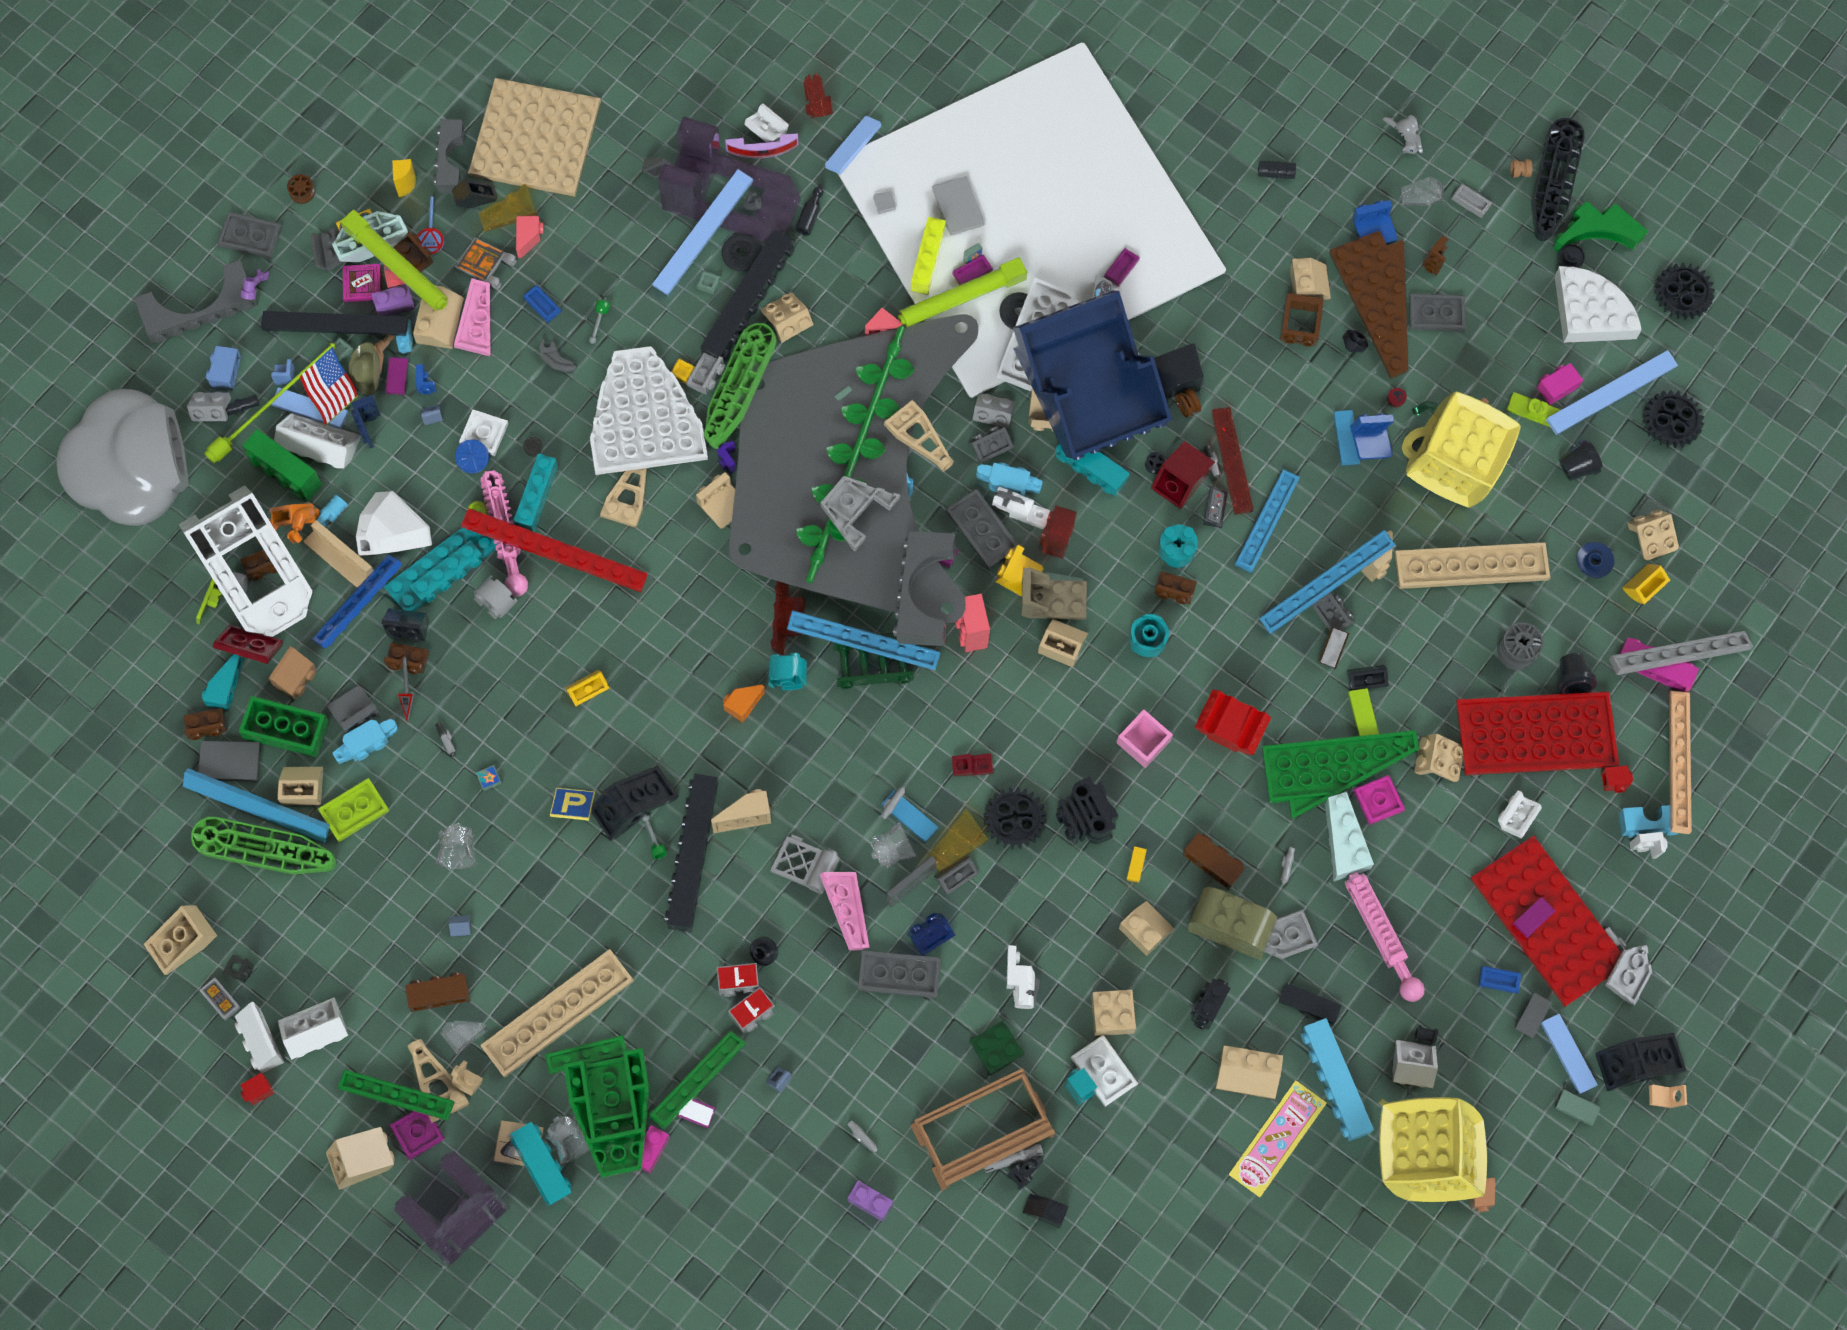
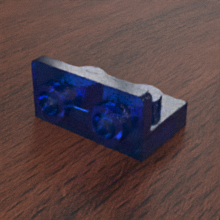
M933 913L926 918L927 921L922 924H915L907 933V936L911 938L921 956L926 955L956 936L944 915Z

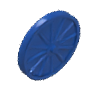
M466 440L456 450V463L464 472L478 473L488 464V449L478 440Z

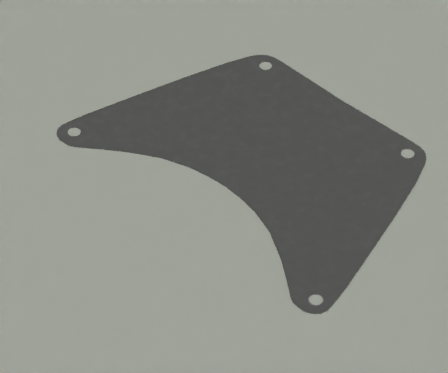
M960 314L920 322L910 327L904 326L905 331L900 342L901 350L894 360L905 359L912 364L915 370L905 379L893 378L889 373L880 399H892L898 404L900 409L913 400L922 409L924 403L944 375L977 339L979 326L976 319L971 315ZM960 322L967 324L966 332H956V324ZM897 328L830 344L768 363L761 378L764 380L765 386L755 391L747 412L740 422L738 470L729 542L730 558L737 566L779 582L896 612V607L900 606L898 590H902L900 573H904V567H902V556L906 555L904 540L908 538L909 531L919 532L909 503L907 489L909 446L898 440L884 426V422L887 419H882L874 413L865 440L870 438L878 439L886 448L884 454L876 459H867L860 453L851 478L862 479L870 487L876 489L879 487L885 489V492L899 494L900 499L890 511L875 500L868 505L852 524L854 528L866 536V539L856 551L850 547L847 541H837L830 535L824 550L823 564L817 569L813 583H808L805 580L811 566L810 557L818 545L814 547L804 545L799 540L796 529L816 525L823 532L828 516L821 508L820 503L813 497L812 487L824 484H831L835 487L844 476L848 463H834L827 454V447L843 443L849 445L853 450L863 422L860 424L848 422L844 418L841 408L858 403L865 406L868 410L877 383L865 384L857 375L856 368L867 364H875L882 370L887 358L888 344L894 339ZM849 385L852 391L838 401L834 396ZM915 424L906 430L908 435L912 436ZM744 543L751 546V552L747 555L740 554L738 550L739 546ZM935 562L927 566L917 575L910 592L914 605L925 615L945 620V623L958 621L965 612V597L940 563ZM951 603L954 606L953 612L951 614H943L940 609L942 604Z

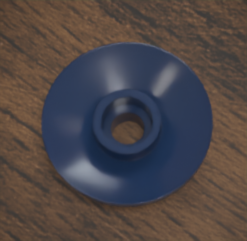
M1590 542L1583 545L1578 551L1576 558L1581 572L1591 578L1607 576L1612 571L1615 563L1612 551L1606 545L1599 542ZM1591 560H1595L1597 565L1592 564Z

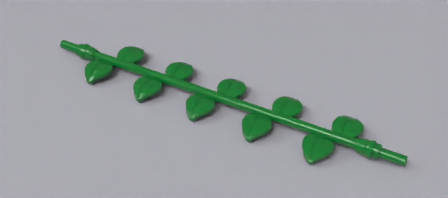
M903 326L897 328L894 339L888 344L887 358L882 370L875 364H867L856 368L857 375L865 384L877 383L868 410L865 406L858 403L841 408L842 414L848 422L852 424L863 422L853 450L849 445L843 443L827 447V454L834 463H848L844 473L846 477L851 478L860 453L867 459H876L883 455L886 450L878 439L870 438L865 440L874 413L882 419H889L900 410V407L894 400L889 398L880 399L888 374L890 373L896 379H905L915 370L912 364L905 359L894 360L901 350L900 342L905 331ZM855 479V480H858V481H861V482L866 483V482H865L864 480H862V479ZM824 484L812 487L813 497L821 504L822 500L834 486ZM829 517L823 532L816 525L796 529L797 536L804 545L810 547L818 545L810 557L811 566L805 580L808 583H813L817 569L823 564L824 550L829 536L831 535L837 541H846Z

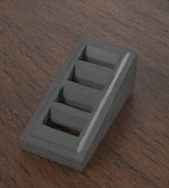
M646 158L641 170L657 178L676 170L677 166L664 158Z

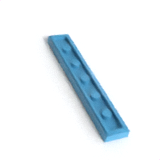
M1284 469L1282 470L1235 563L1236 566L1248 572H1253L1299 481V476Z

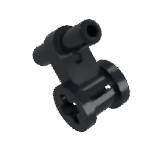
M1041 1156L1032 1157L1023 1165L1020 1163L1016 1165L1007 1176L1016 1182L1019 1190H1022L1034 1179L1031 1175L1040 1167L1044 1159Z

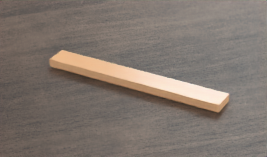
M1670 691V832L1690 834L1692 832L1690 693Z

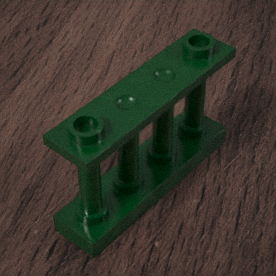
M893 633L879 634L889 638L897 639V637L894 636ZM833 642V651L840 653L842 677L837 678V687L850 689L853 686L892 682L906 684L914 679L913 671H907L906 662L899 660V672L888 673L887 658L878 655L880 674L869 675L867 652L859 649L857 651H859L861 676L850 677L847 652L856 648Z

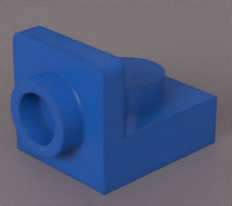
M416 365L417 392L427 395L436 392L435 382H429L428 371H425L424 365Z

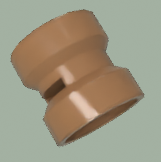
M1524 159L1523 161L1512 160L1510 164L1511 177L1518 178L1520 175L1531 177V159Z

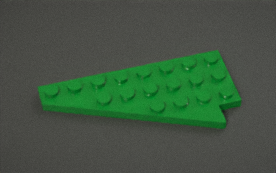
M1416 730L1262 746L1269 803L1289 802L1291 819H1295L1326 802L1329 797L1348 790L1417 752L1419 747Z

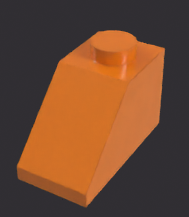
M763 685L734 689L723 700L724 711L744 722L765 694V687Z

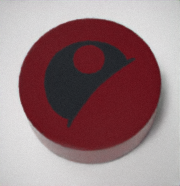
M1393 388L1387 396V401L1393 407H1401L1404 405L1407 395L1404 390Z

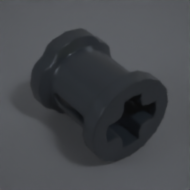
M1418 1024L1414 1042L1423 1041L1430 1043L1431 1046H1435L1438 1029L1431 1030L1423 1028L1422 1025Z

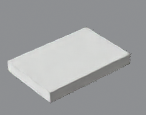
M1104 1035L1070 1057L1078 1070L1084 1067L1098 1086L1095 1094L1105 1107L1138 1085V1082Z

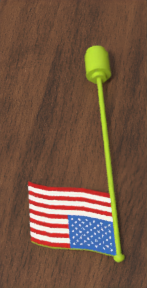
M329 343L330 346L228 439L225 436L223 438L220 436L216 438L206 448L205 456L214 464L217 461L220 462L232 451L230 446L233 444L230 441L299 378L307 395L320 412L324 425L329 424L358 397L353 382L340 365L333 350L335 349V344Z

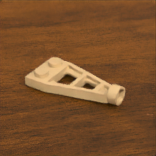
M913 400L884 422V426L898 440L934 462L943 472L954 463L926 414ZM915 423H919L925 432L919 439L911 437L906 432ZM928 438H931L937 446L932 452H929L921 445Z
M647 468L624 472L607 496L600 513L601 517L637 527L643 512ZM632 473L641 476L638 486L627 484V480ZM627 489L635 492V502L633 505L618 501L622 491Z
M418 1039L410 1043L408 1049L412 1054L419 1090L430 1094L429 1084L439 1079L448 1087V1092L439 1096L455 1102L451 1114L468 1106L469 1102L463 1091L451 1085L453 1077L427 1050L423 1040ZM429 1062L437 1073L425 1078L421 1065ZM429 1116L432 1123L439 1120V1118Z

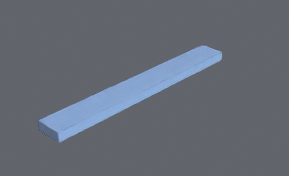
M740 170L735 172L652 285L667 296L671 293L753 182L751 177Z
M1667 350L1548 417L1546 421L1555 435H1558L1673 370L1678 364Z

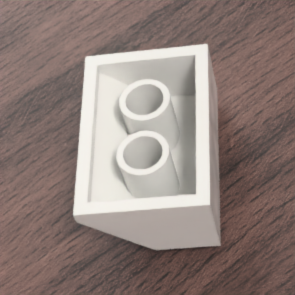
M335 998L278 1020L282 1041L291 1060L296 1057H302L315 1049H321L332 1042H338L348 1036L346 1025Z
M254 1002L249 1003L235 1016L237 1022L234 1024L238 1033H242L245 1038L242 1041L247 1052L250 1051L253 1058L250 1061L253 1068L264 1073L283 1064L284 1061L261 1009Z

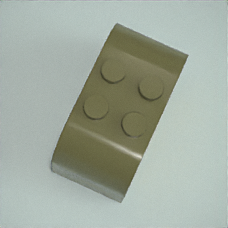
M1204 887L1190 919L1188 931L1261 961L1275 929L1277 916L1262 906L1225 891Z

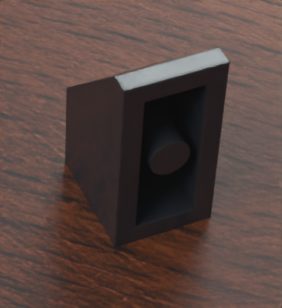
M464 179L452 190L456 206L474 208L498 200L494 186L491 183Z
M1030 1194L1023 1213L1060 1229L1069 1206L1050 1198Z

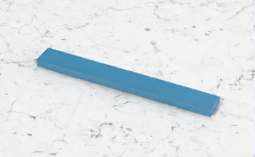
M1383 530L1259 618L1268 632L1272 634L1393 549L1396 544L1388 533Z
M792 611L787 630L931 670H936L940 651L915 644H898L897 639Z
M189 768L184 772L183 787L320 842L325 843L328 839L330 825Z

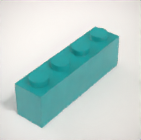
M1060 444L1056 447L1055 455L1061 462L1071 465L1075 472L1085 475L1091 483L1098 484L1109 495L1112 494L1116 497L1129 480L1130 473L1100 452L1093 454L1089 452L1084 454V458L1073 460V458L1065 456Z
M542 454L537 455L514 518L516 526L535 532L558 469L556 458Z
M531 1121L510 1133L508 1137L546 1205L549 1207L572 1193L570 1190L572 1186L569 1180L563 1178L560 1173L562 1168L559 1162L551 1157L550 1153H552L550 1146L547 1142L544 1143L542 1141L540 1128L537 1124L533 1125Z

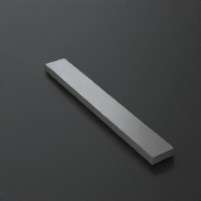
M1740 631L1612 655L1609 661L1616 675L1747 651L1751 650L1753 645L1746 632Z

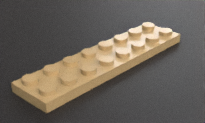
M1546 542L1395 551L1399 589L1548 581L1550 579Z
M609 949L480 1046L505 1078L634 982V980Z

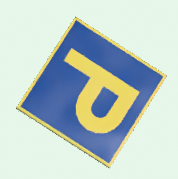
M556 788L550 817L589 820L595 792Z

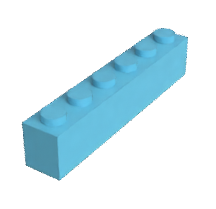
M1327 1018L1304 1026L1301 1038L1305 1045L1308 1044L1310 1049L1309 1057L1312 1063L1317 1065V1076L1325 1084V1095L1333 1103L1334 1107L1332 1110L1336 1119L1339 1118L1342 1124L1340 1126L1344 1138L1347 1137L1348 1141H1352L1370 1134L1374 1128Z

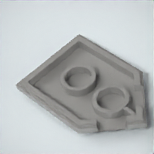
M1303 909L1277 919L1275 929L1265 951L1266 953L1279 959H1284L1318 946Z
M1647 945L1623 950L1605 983L1606 987L1631 1005L1636 1004L1652 973L1651 964L1648 962L1647 953L1649 952Z

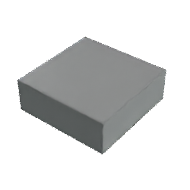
M891 191L873 195L878 214L896 210Z

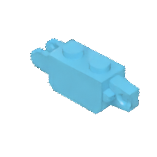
M994 463L993 466L981 464L976 472L977 478L989 482V488L994 492H997L998 487H1002L1025 496L1026 492L1040 494L1043 481L1030 476V472L1025 468L1009 467L1006 463Z
M387 719V721L378 724L376 720H369L345 734L342 740L344 744L333 752L335 759L339 764L351 759L361 761L367 758L369 753L374 750L383 749L389 742L387 738L398 730L396 722L392 719Z

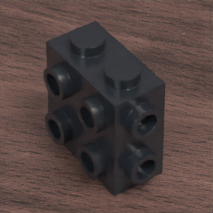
M1213 978L1211 983L1206 982L1199 996L1203 999H1197L1190 1013L1194 1015L1191 1021L1194 1022L1197 1028L1201 1030L1210 1029L1231 989L1226 981Z

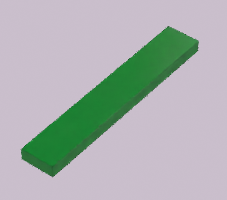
M730 1030L649 1114V1117L665 1130L745 1046V1042Z
M345 1069L337 1089L446 1121L449 1120L455 1103L447 1098Z

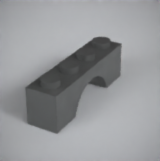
M440 119V126H437L439 142H436V153H438V159H435L434 162L437 175L433 177V184L437 186L438 193H452V190L461 183L459 168L451 165L448 162V158L456 147L464 145L465 128L463 120Z

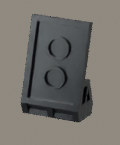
M657 765L610 785L594 803L591 813L609 840L612 841L637 824L647 812L676 801L679 796Z
M1674 1033L1630 1039L1595 1053L1607 1091L1641 1083L1654 1077L1687 1071Z

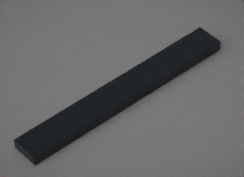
M263 311L260 328L263 331L406 336L409 319L407 316Z

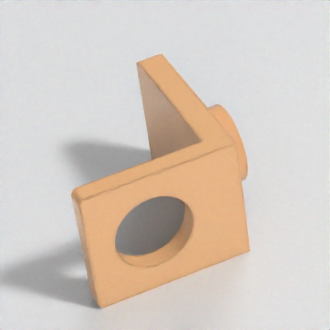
M1649 1085L1650 1105L1666 1108L1687 1105L1686 1085L1674 1087ZM1677 1091L1681 1092V1099L1679 1102H1677L1675 1099V1094Z

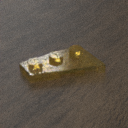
M526 184L522 185L521 189L514 194L513 192L508 194L507 198L503 201L496 202L478 213L484 232L516 223L517 216H537Z
M967 808L929 854V857L933 856L937 861L936 869L939 873L988 842V838Z

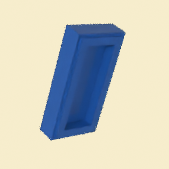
M538 285L523 295V299L547 323L561 313V309Z
M1482 966L1478 986L1518 994L1521 973Z

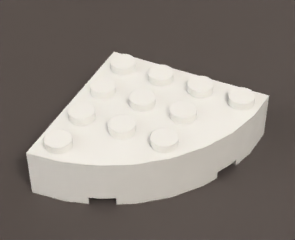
M1559 266L1555 274V283L1564 343L1637 339L1642 330L1639 317L1632 303L1615 284L1589 270Z

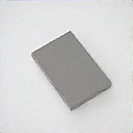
M967 176L932 186V191L943 219L946 220V227L950 236L985 225Z

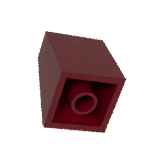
M1184 441L1162 464L1151 489L1182 509L1209 475L1215 461Z

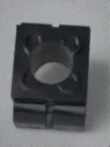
M1090 776L1074 784L1071 796L1066 797L1065 803L1063 799L1059 800L1056 813L1058 822L1060 824L1063 823L1066 829L1064 833L1067 840H1071L1073 845L1078 843V839L1080 842L1084 841L1085 836L1093 844H1101L1112 839V830L1116 829L1115 821L1119 817L1115 808L1107 799L1106 790L1102 782L1094 785Z

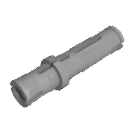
M1039 1142L987 1166L984 1168L985 1172L989 1173L1020 1162L1026 1163L1032 1157L1042 1156L1044 1153Z

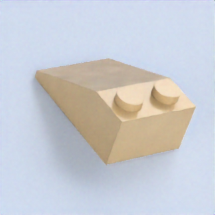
M761 789L752 790L749 794L744 795L712 818L713 833L770 824L771 817L766 791Z
M196 905L181 906L144 943V946L164 975H167L202 951L217 935Z

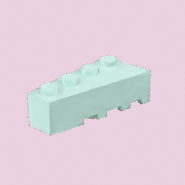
M1347 792L1329 797L1325 803L1329 830L1331 863L1333 865V880L1336 881L1349 877L1350 874L1355 872L1359 874L1368 871L1374 863Z

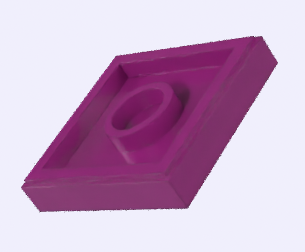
M415 1111L389 1125L409 1160L445 1140L436 1122L432 1123L428 1115Z

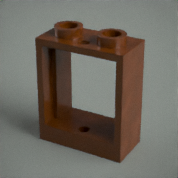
M1287 293L1280 341L1288 344L1299 343L1306 347L1316 346L1319 339L1324 299ZM1290 308L1316 312L1314 334L1287 329Z

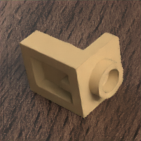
M463 1061L460 1066L456 1065L453 1069L451 1085L472 1096L482 1084L483 1078L466 1069L468 1062Z

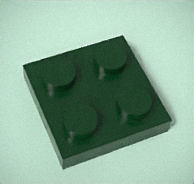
M1003 1020L969 1041L990 1076L1024 1055L1023 1050Z

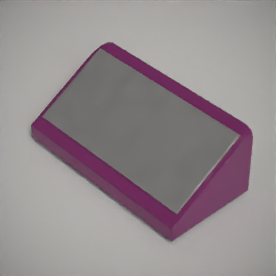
M693 1099L678 1117L709 1128L716 1108Z

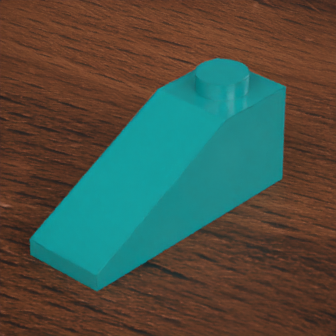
M233 654L208 682L207 688H204L202 692V699L207 707L223 708V710L230 711L244 657Z

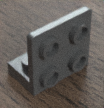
M360 685L327 705L345 734L369 720H375L381 716Z

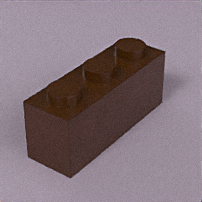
M1199 832L1183 852L1184 857L1228 890L1232 888L1245 870L1244 864L1239 859L1230 857L1226 849L1221 846L1217 847L1212 843V839L1209 836L1201 835Z
M461 972L452 973L450 977L445 978L441 976L431 977L429 981L424 982L422 980H414L410 984L405 985L408 1008L411 1012L471 1001L467 977L465 974H461Z

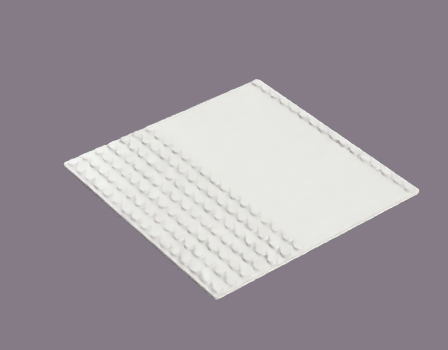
M1079 43L865 145L842 174H838L914 304L959 286L952 275V271L966 264L963 261L964 251L977 243L982 246V255L986 257L993 271L999 269L1001 264L1020 257L1028 272L1027 280L1009 288L1004 286L924 320L929 321L960 314L971 315L976 319L979 326L977 339L952 366L959 381L971 398L1005 382L996 378L1014 330L1007 327L1001 320L1000 305L1004 298L1012 293L1022 292L1028 294L1034 278L1065 289L1072 293L1076 300L1082 302L1093 297L1096 276L1104 278V274L1124 248L1139 256L1140 260L1119 287L1113 284L1112 290L1120 292L1129 321L1224 274L1226 271L1225 266L1085 43ZM967 176L985 225L950 236L945 226V233L929 295L911 291V279L927 218L932 217L944 220L932 191V186ZM891 191L896 210L878 214L873 195ZM1018 307L1014 310L1016 315H1020L1022 308ZM963 322L955 326V330L958 333H964L968 328L967 324Z

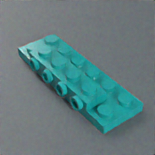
M461 528L386 584L384 588L402 610L416 611L425 603L432 602L441 591L448 590L454 581L465 577L470 569L478 567L483 559L496 550L497 544H494L492 538Z

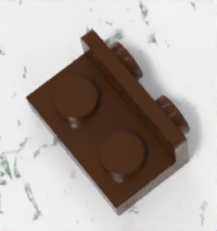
M408 231L407 237L393 248L419 272H422L433 263L430 257L432 253L426 246L422 247L419 244L421 241L415 233L411 235Z
M1444 235L1431 248L1422 264L1427 272L1436 276L1446 261L1443 253L1448 248L1445 245L1449 239Z
M264 550L240 559L249 581H257L263 578L264 575L277 573L276 568Z
M1161 571L1154 594L1162 599L1170 598L1176 600L1179 604H1191L1197 581Z
M391 643L388 655L384 658V663L389 669L399 671V669H403V657H406L408 673L424 674L429 650Z
M223 708L183 715L186 729L184 734L188 739L200 740L203 736H219L222 732H227Z

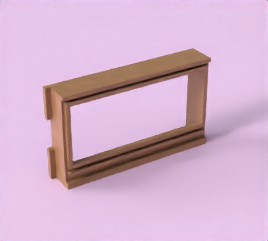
M1023 1068L914 1120V1123L910 1125L920 1147L925 1146L935 1166L932 1168V1172L942 1191L949 1188L950 1184L1047 1137L1052 1138L1055 1135L1046 1116L1047 1112L1037 1092H1034ZM1021 1079L1040 1119L942 1166L923 1125Z

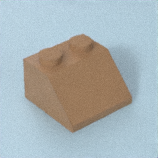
M290 646L270 675L269 680L277 691L295 701L303 695L308 681L313 680L317 669L310 660Z

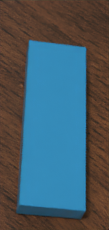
M1353 410L1335 411L1333 416L1341 466L1360 464L1350 425L1354 423Z
M895 790L882 803V807H884L889 798L891 799L894 796ZM903 797L891 813L925 843L938 830V826Z

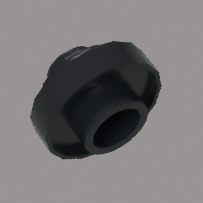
M1568 244L1561 248L1557 260L1560 266L1581 268L1585 261V253L1581 247L1575 244Z
M1347 330L1343 334L1342 338L1345 348L1349 352L1363 353L1368 348L1366 337L1360 331Z
M762 936L751 943L750 955L758 965L768 966L777 959L778 948L772 939Z

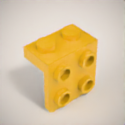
M1017 545L1007 551L1005 555L1006 560L998 569V577L995 582L1022 597L1023 568H1033L1042 572L1043 566L1022 555L1024 548Z

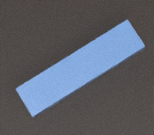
M865 116L825 163V167L841 175L879 130L881 122Z
M278 387V389H277V391H276V394H277L280 390H282V388H279V387ZM286 390L271 404L273 407L324 423L320 412L309 397ZM344 409L328 425L342 429L348 416V410Z
M1560 1014L1543 1021L1541 1025L1578 1094L1596 1087L1598 1084Z

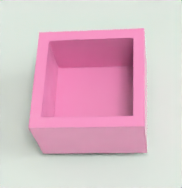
M1143 710L1118 736L1117 744L1146 768L1171 742L1173 734L1148 712Z

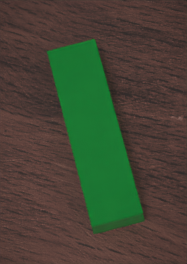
M621 1035L545 1054L548 1071L551 1075L563 1072V1064L581 1060L585 1064L619 1058L623 1057V1052L627 1051L624 1036Z

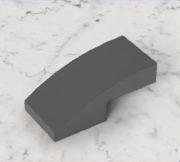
M1534 992L1515 1029L1533 1038L1552 1002Z

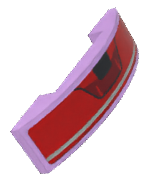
M798 133L780 135V142L745 145L743 138L725 140L726 152L746 158L778 156L798 146Z

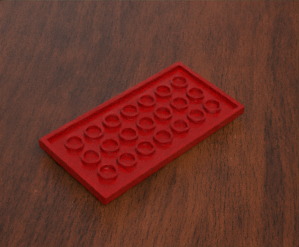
M1609 692L1458 699L1456 701L1460 742L1463 749L1464 775L1596 769L1619 766Z
M1532 836L1471 877V881L1564 1007L1609 977L1621 954L1620 950L1535 836ZM1542 897L1555 912L1526 938L1513 923Z

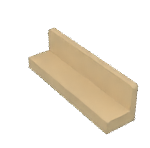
M316 520L311 525L313 532L304 540V543L358 588L373 572L372 566Z

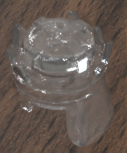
M900 821L888 832L872 837V839L876 840L871 843L874 851L871 853L873 860L878 859L881 865H887V869L900 860L917 857Z
M454 823L445 830L438 832L441 845L436 858L438 866L447 869H466L477 864L472 848L475 833H472V828L461 826L460 823Z
M557 1116L553 1119L554 1123L548 1128L547 1132L549 1135L546 1138L556 1147L561 1165L576 1160L590 1150L575 1116L573 1118L570 1116Z

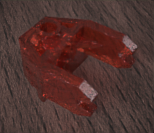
M817 73L812 75V78L810 74L807 75L803 82L807 102L805 104L806 115H810V119L832 115L831 96H825L822 78Z

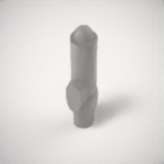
M905 787L898 788L894 796L886 801L881 818L886 820L893 812L895 806L905 793Z
M1289 847L1286 856L1283 857V871L1280 879L1282 884L1288 882L1294 861L1295 848Z
M851 1120L847 1125L851 1128L852 1135L859 1142L862 1141L870 1151L877 1152V1145L866 1135L860 1126Z

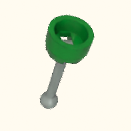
M596 301L595 310L598 313L592 337L589 338L591 344L596 343L595 337L602 315L609 312L611 304L607 301Z
M645 814L642 820L646 823L654 843L651 847V855L653 859L663 858L668 854L666 847L662 843H657L649 822L650 817Z

